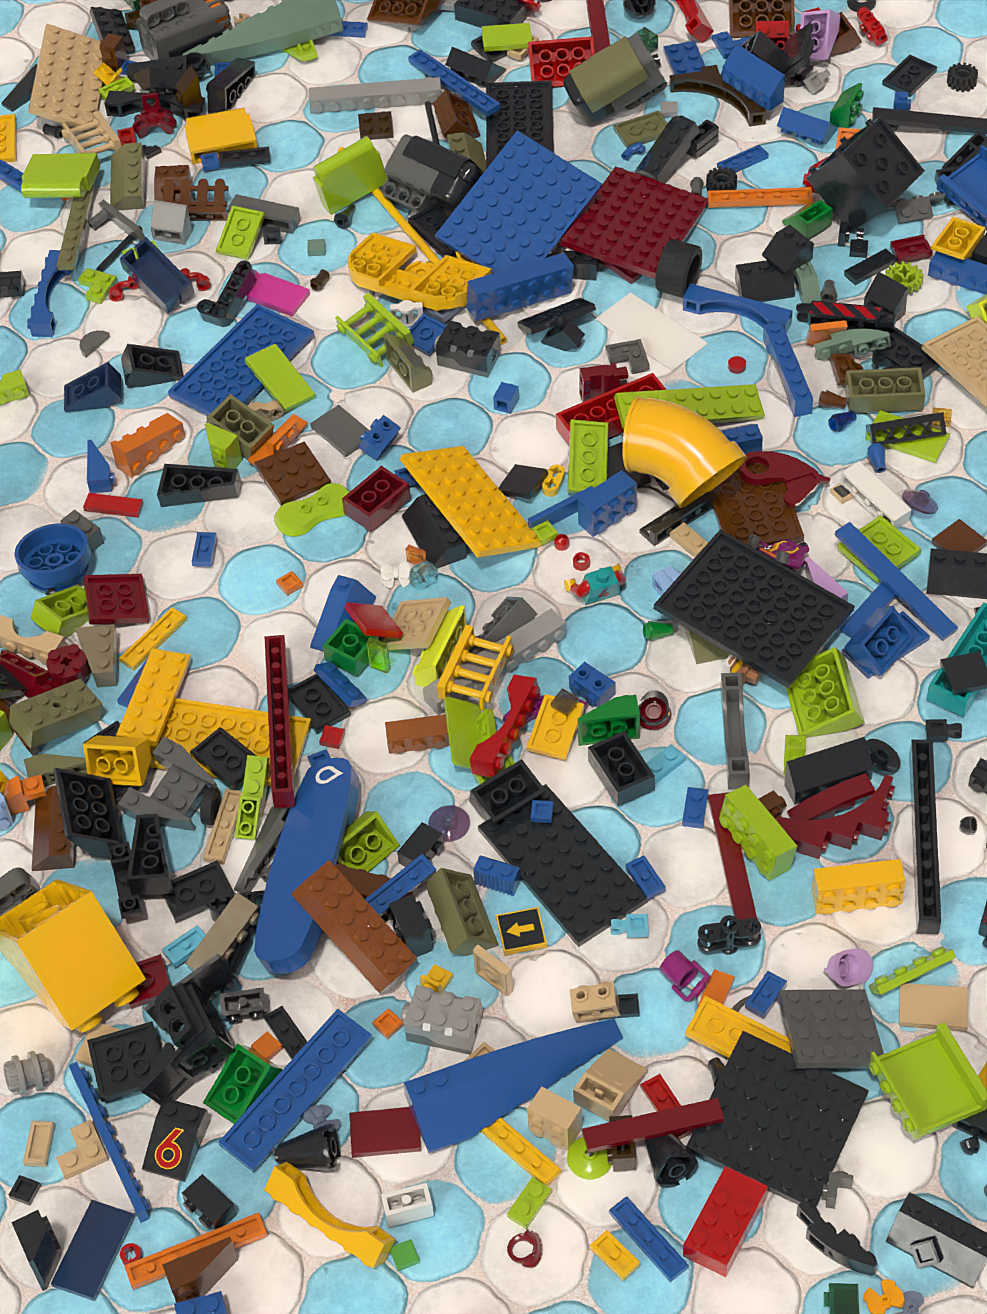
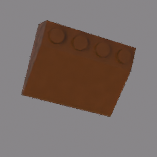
M374 0L367 20L421 26L439 6L440 0Z
M728 0L731 38L752 37L755 34L756 21H789V36L795 34L794 0Z

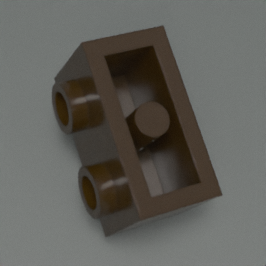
M609 1116V1122L622 1120L633 1116ZM635 1142L607 1149L608 1163H612L613 1172L636 1170Z

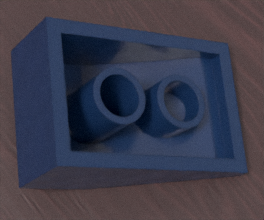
M109 362L64 385L65 412L106 408L122 400L121 374Z

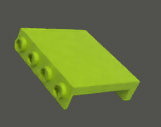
M945 1022L936 1026L935 1033L878 1057L875 1052H871L870 1063H868L869 1069L874 1076L878 1077L882 1092L885 1095L888 1094L893 1111L896 1114L899 1113L905 1131L911 1133L914 1140L987 1109V1090Z

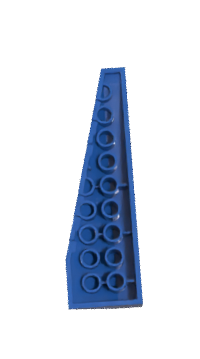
M615 1019L587 1024L534 1038L404 1082V1095L428 1154L473 1138L480 1130L490 1127L503 1115H508L520 1104H525L534 1098L541 1086L548 1089L561 1077H566L581 1064L583 1066L589 1062L593 1056L603 1053L621 1041L623 1036Z

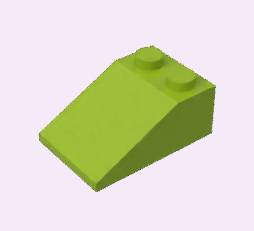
M76 585L36 599L31 620L45 631L63 637L73 634L76 631L75 628L81 627L89 621L85 590L81 586Z

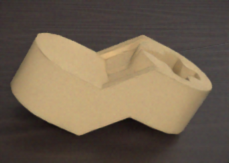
M256 401L248 405V407L270 422L279 419L284 413L283 408L277 401H271L266 404Z

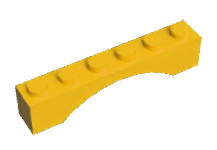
M288 1162L274 1166L264 1191L271 1195L272 1199L281 1202L292 1213L301 1216L310 1226L323 1232L328 1239L340 1244L346 1252L358 1257L364 1265L375 1268L385 1263L396 1238L379 1226H356L335 1217L315 1197L304 1173Z

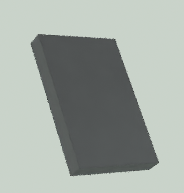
M337 405L310 423L311 428L345 457L359 449L361 444L360 437L365 431H370L340 405Z

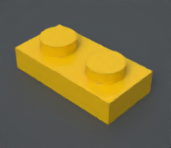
M608 1230L590 1244V1250L623 1282L640 1267V1261Z

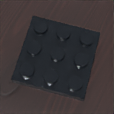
M153 1021L87 1040L101 1102L141 1091L139 1087L148 1079L161 1053Z

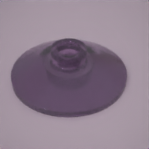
M915 489L903 491V500L914 510L924 514H935L937 512L938 505L927 491Z
M446 805L436 809L431 814L428 825L443 833V840L445 842H452L461 839L467 834L470 829V817L464 809L454 805Z

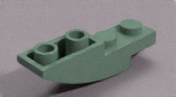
M850 329L830 333V340L814 344L818 360L828 359L831 354H845L853 350L855 356L864 355L868 352L891 346L889 332L873 329Z

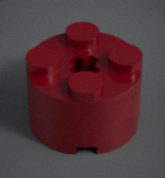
M78 645L62 646L48 653L46 666L51 681L65 685L78 679L85 683L90 678V668L86 655Z

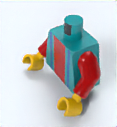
M617 563L615 566L600 568L585 574L579 585L576 584L575 578L564 580L566 591H571L575 595L582 597L586 606L620 595L619 585H623L626 582V578L620 564Z

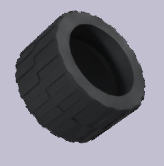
M675 239L669 240L663 248L655 276L656 289L659 292L683 298L690 284L696 285L702 265L701 247Z

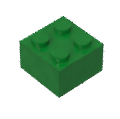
M345 619L322 645L326 661L332 662L337 667L357 677L380 650L379 637L364 635L358 625L348 619Z

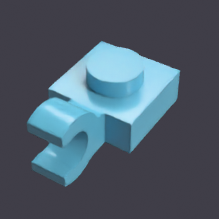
M626 914V920H611V935H619L626 932L627 937H649L648 914Z

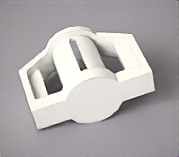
M404 300L399 304H391L390 313L405 327H411L423 314L422 302L413 303L412 301ZM417 310L418 315L414 317L413 311ZM396 312H401V318L396 316Z

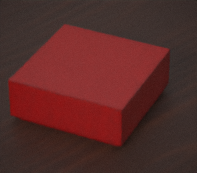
M325 725L319 744L339 749L345 735V729Z

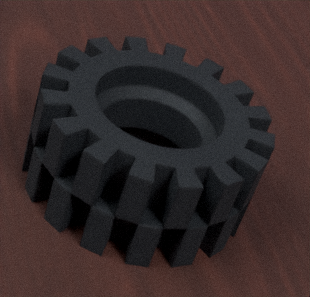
M964 62L963 65L961 63L953 64L948 69V87H951L952 90L956 89V92H959V90L961 92L973 90L977 85L978 70L975 66L971 67L972 64L966 65Z
M719 166L718 169L715 167L713 171L709 170L706 177V190H736V172H732L731 168L727 170L725 166L724 169H721V166Z

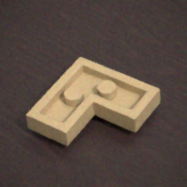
M91 1119L70 1129L77 1148L56 1157L65 1180L109 1161Z

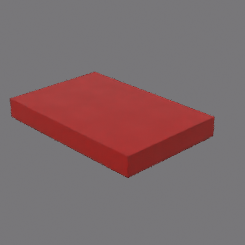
M346 602L345 610L364 635L398 639L402 637L403 631L383 606Z

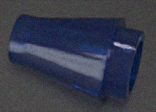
M852 410L833 414L829 418L828 424L832 431L841 432L849 424L856 421L857 416Z

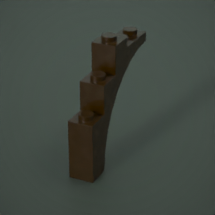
M717 65L703 66L699 72L669 75L670 93L694 92L710 95L736 108L746 119L749 127L766 125V109L724 82Z

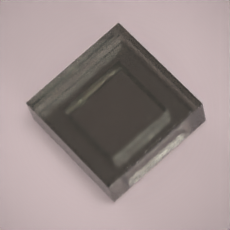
M562 688L550 705L568 717L578 704L579 698Z

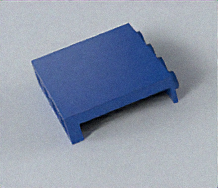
M982 145L979 154L948 177L944 174L940 176L936 189L941 193H945V196L981 226L986 227L985 229L987 230V148Z

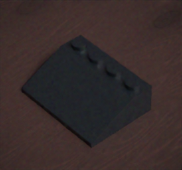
M55 767L54 775L66 838L93 857L110 860L108 846L124 843L111 778Z
M216 954L174 986L179 983L187 986L191 983L209 997L212 1002L217 998L215 993L221 989L226 991L235 985L233 980L237 977L223 957ZM154 999L143 1008L157 1025L165 1031L166 1027L154 1004ZM176 1006L171 1008L170 1014L174 1012Z

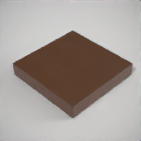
M960 519L933 537L931 542L939 549L979 552L987 546V540Z

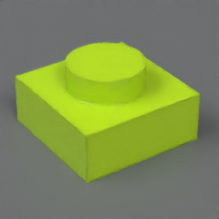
M548 520L531 528L536 533V537L540 540L541 545L554 540L558 535V532Z

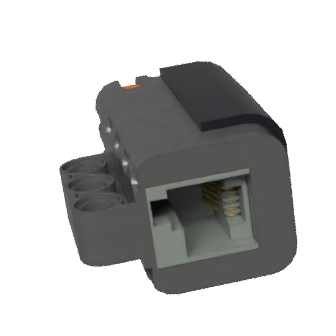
M157 0L143 6L140 10V18L136 19L143 52L150 60L183 56V53L200 44H206L209 39L223 35L225 30H232L228 6L223 0Z

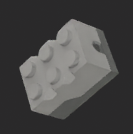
M416 985L411 1002L404 1004L401 1012L406 1041L468 1055L472 1053L483 1018L481 999L470 996L462 998L447 991L443 993L434 992L432 988Z

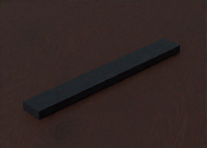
M873 107L872 121L882 116L889 125L976 133L979 130L983 134H987V118Z

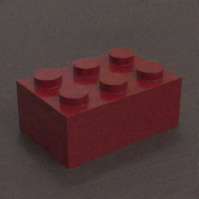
M381 465L342 498L344 514L372 532L411 499L409 483Z

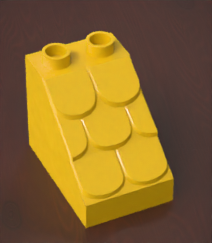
M55 879L0 916V952L56 1017L59 1023L71 1031L77 1028L82 1033L95 1027L102 1020V1016L99 1013L101 1010L113 1002L116 1007L129 1003L139 994L136 986L146 980L91 890Z

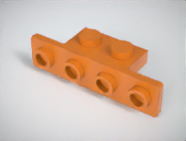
M293 414L248 458V462L255 466L254 462L282 451L307 426V421Z

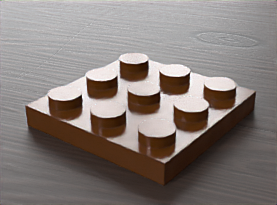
M305 441L254 462L255 468L280 506L320 490L327 484H331V479Z

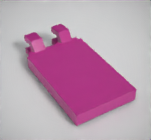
M254 270L256 276L246 297L248 301L293 317L310 295V289L267 273L259 274L257 270Z

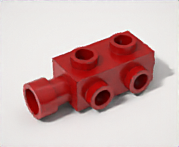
M867 7L860 8L857 12V17L861 22L859 27L862 33H866L870 43L873 41L876 46L886 42L888 36L880 21L875 18Z

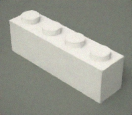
M859 461L842 472L840 483L876 518L881 515L897 529L909 522L912 509L894 491L890 490L880 478H877L867 466H864Z

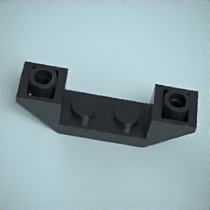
M129 842L108 846L119 897L118 904L121 918L143 914L141 896L139 894L132 895L127 882L131 854Z

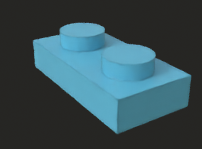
M672 744L647 762V765L655 775V784L686 760V756Z
M197 925L162 948V952L174 968L188 960L206 934Z

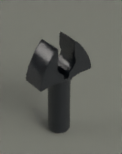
M808 65L800 74H796L794 77L791 76V85L797 81V87L805 86L803 80L814 69L813 66Z

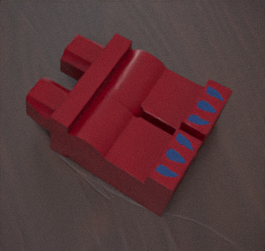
M614 362L610 363V365L579 368V395L581 401H587L627 384L626 379H628L629 375L627 367L617 368Z

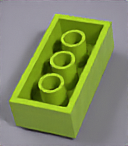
M747 785L726 794L719 817L720 823L732 833L734 841L737 844H741L746 856L753 860L759 872L770 881L789 871L797 849L794 841Z

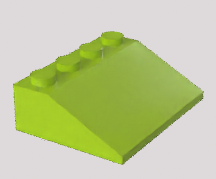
M836 647L817 655L790 689L786 687L799 736H806L808 738L844 732L865 723L846 658Z

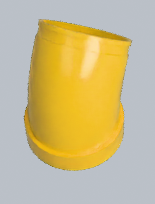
M635 397L630 405L623 434V462L625 469L628 472L635 471L649 474L663 481L669 487L668 493L680 508L687 506L700 496L712 491L731 476L747 459V456L735 441L730 442L710 421L684 406L665 400L646 399L643 397Z

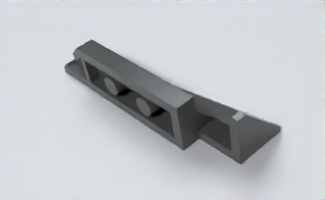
M272 806L234 887L235 891L243 893L253 890L261 878L262 870L267 869L274 858L291 807L274 808Z

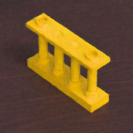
M465 625L437 684L438 698L444 700L452 692L479 699L480 710L484 711L487 703H491L494 687L508 657L513 655L514 645H512L511 636H507L502 645L476 638L474 627ZM478 646L500 653L497 659L494 660L469 653L470 647ZM470 661L492 667L490 675H485L463 669L462 664L463 662ZM462 676L484 682L485 685L483 690L480 691L455 684L454 681L456 677Z

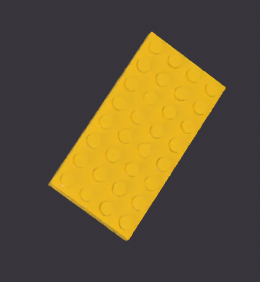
M464 446L401 455L400 461L477 558L541 546L536 533L528 527V523L506 496L498 490L496 484Z
M179 698L175 699L158 744L163 737H166L180 744L190 754L192 749L221 727L255 755L269 758L267 779L268 786H271L268 712ZM290 715L294 778L311 727V718ZM150 746L152 758L149 767L168 770V768L157 763L153 755L156 747ZM194 759L208 773L210 777L218 778L207 768H205L202 764H200L196 759Z

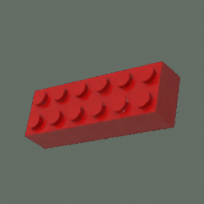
M654 373L648 374L556 413V429L569 445L571 420L608 423V438L624 432L614 398L616 393L667 389Z

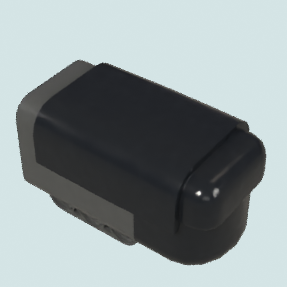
M405 134L401 137L385 166L384 172L388 178L382 187V193L391 202L416 214L431 207L432 203L454 211L482 176L483 171L471 159L420 136L412 137Z

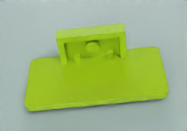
M446 697L444 699L452 763L471 769L469 759L476 745L496 733L494 712L492 709L486 708L481 713L478 704Z

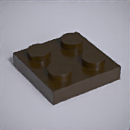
M391 111L358 114L360 139L365 136L370 140L394 138Z

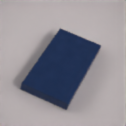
M91 1200L53 1277L52 1287L95 1301L133 1223L134 1213Z

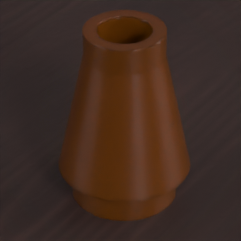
M828 390L821 391L818 405L822 406V408L844 409L847 398Z

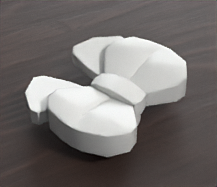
M402 562L398 567H392L387 563L382 565V584L386 588H393L394 578H399L403 588L411 583V567L409 563Z

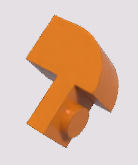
M42 775L23 780L16 776L8 780L3 787L4 798L10 815L29 811L28 800L46 796Z

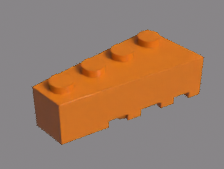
M166 413L150 421L149 426L137 428L136 432L132 435L126 434L122 436V440L112 441L110 444L116 467L133 478L185 436L183 423L169 413Z

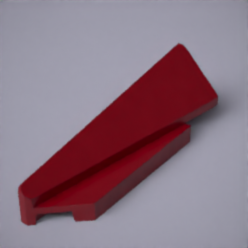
M1 650L0 664L28 688L24 695L28 699L62 686L48 680L50 679L48 670L8 650Z

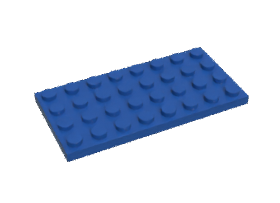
M256 304L168 391L169 397L207 416L230 394L246 405L264 386L247 366L245 358L276 344L290 361L314 336V330Z

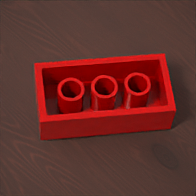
M725 1166L683 1244V1257L726 1277L767 1199L768 1186Z

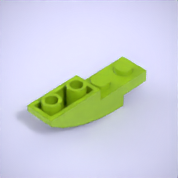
M247 755L235 838L256 840L268 787V757Z

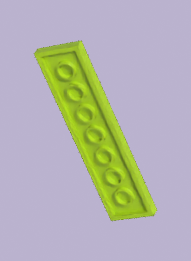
M756 384L616 393L614 396L623 429L628 410L635 397L665 400L684 406L698 413L711 423L761 420L765 416Z

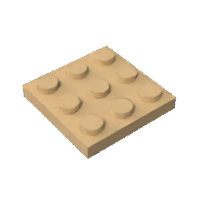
M449 598L401 601L392 619L403 631L402 637L400 639L382 637L379 643L381 650L429 648L451 604Z

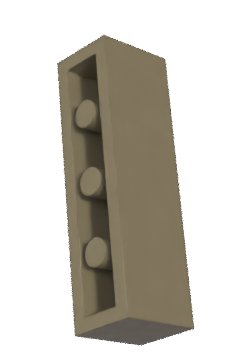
M237 892L185 962L186 966L194 971L216 954L221 955L224 960L228 961L234 954L235 950L233 948L238 942L241 943L247 936L246 931L249 926L255 925L258 921L259 907Z

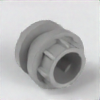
M35 1051L27 1052V1059L20 1060L18 1055H13L11 1060L3 1065L6 1084L10 1092L18 1091L19 1095L26 1093V1087L34 1085L36 1091L41 1090L43 1085L48 1084L50 1081L49 1068L43 1053L36 1054Z

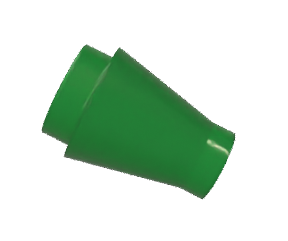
M655 621L643 623V636L645 639L654 640L673 635L672 623Z

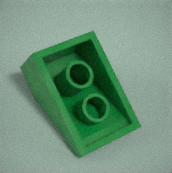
M623 695L615 697L577 718L578 745L596 744L623 731L627 733L631 740L640 739V712L637 696Z
M238 1043L235 1046L236 1051L228 1058L203 1101L205 1105L233 1124L236 1123L283 1070L252 1048Z

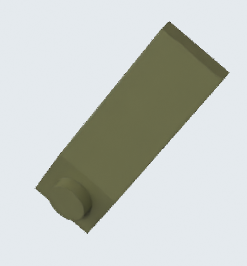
M41 754L24 759L28 778L42 775L44 786L56 784L55 767L87 774L86 762L83 757Z

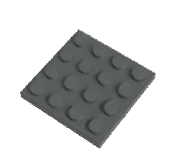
M865 989L779 990L777 996L796 1068H869L868 1063H870L871 1052H875L877 1057L884 1054Z

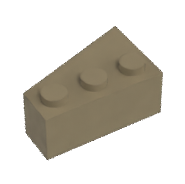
M115 625L75 628L80 646L86 655L97 688L117 686L118 636Z

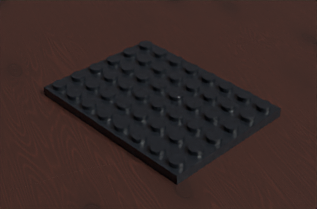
M720 529L655 602L653 609L790 689L851 615L855 606Z

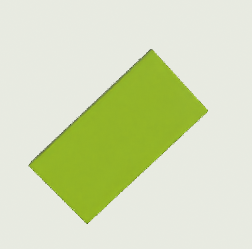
M276 344L245 358L247 366L273 399L279 402L284 413L315 398L316 394Z
M880 410L873 423L903 418ZM915 424L910 431L917 436L921 434L924 428L919 424ZM896 427L892 435L899 439L902 438L906 431ZM929 427L933 432H941V430ZM882 430L875 431L876 442L883 441L887 434ZM870 432L866 433L865 440L871 441ZM950 433L883 446L936 463L950 439Z
M582 420L570 421L567 493H578L590 486L595 488L607 480L608 423Z

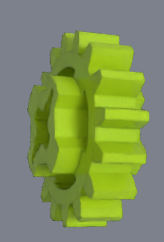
M904 261L900 265L895 262V266L889 265V269L885 270V275L908 287V291L911 294L913 289L918 291L919 287H922L924 274H922V269H918V265L911 266V262L907 265Z

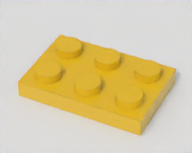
M545 694L526 746L527 751L566 761L578 728L577 718L582 716L585 708L584 704Z

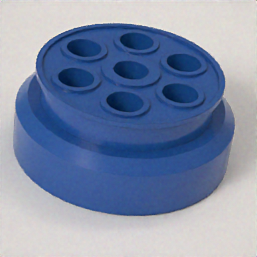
M56 523L41 526L26 534L18 542L14 556L20 574L34 588L46 592L49 591L47 590L48 588L55 587V592L73 587L83 579V576L88 571L91 551L87 537L81 529L70 524Z

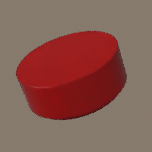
M741 356L731 357L728 360L729 371L735 374L744 372L746 370V360Z

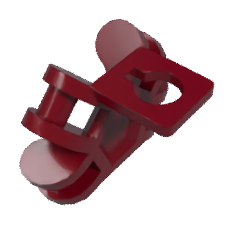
M158 93L141 95L144 109L134 117L132 125L137 136L144 138L152 127H160L166 134H172L177 121L173 117V112L165 110V108L160 106ZM154 98L156 101L153 103L154 106H150L146 100Z

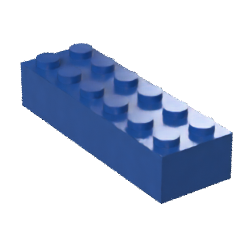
M561 253L467 281L466 308L474 320L479 321L572 292L574 265L565 253Z

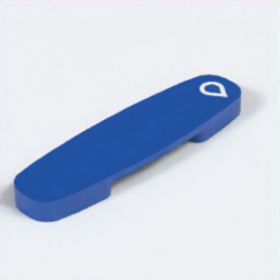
M345 758L320 760L307 770L295 796V807L290 808L265 887L254 946L257 958L265 969L271 973H289L302 968L310 960L320 938L322 928L296 901L291 893L328 860L336 866L345 827L350 825L355 818L359 792V777L350 762Z

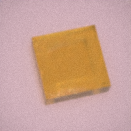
M933 407L932 414L944 412L945 425L950 427L952 409ZM933 421L931 426H940V421Z

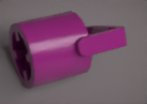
M680 950L670 953L663 960L659 969L673 983L671 988L687 1002H692L696 996L698 997L711 979V975L695 960L691 962ZM699 970L704 977L696 984L687 997L680 989L688 986L695 979Z

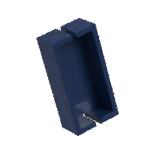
M147 237L134 246L137 259L132 249L119 258L122 269L167 314L180 305V300L184 302L195 293L192 282Z

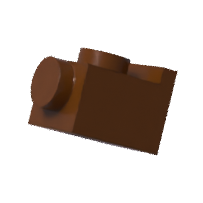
M774 790L759 798L760 802L775 820L783 814V808L787 806L785 799L782 796H778Z

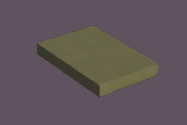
M658 110L614 124L613 130L627 148L637 142L646 144L657 140L668 123Z

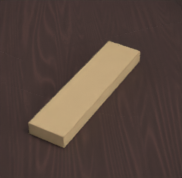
M225 789L203 856L204 862L212 863L218 860L219 864H225L236 830L239 800L243 791Z

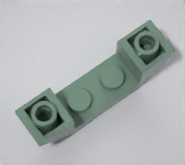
M811 261L793 270L800 284L799 296L802 303L811 304L812 300L822 301L818 277Z

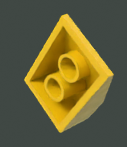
M952 217L931 245V249L965 260L972 256V251L983 238L986 227Z

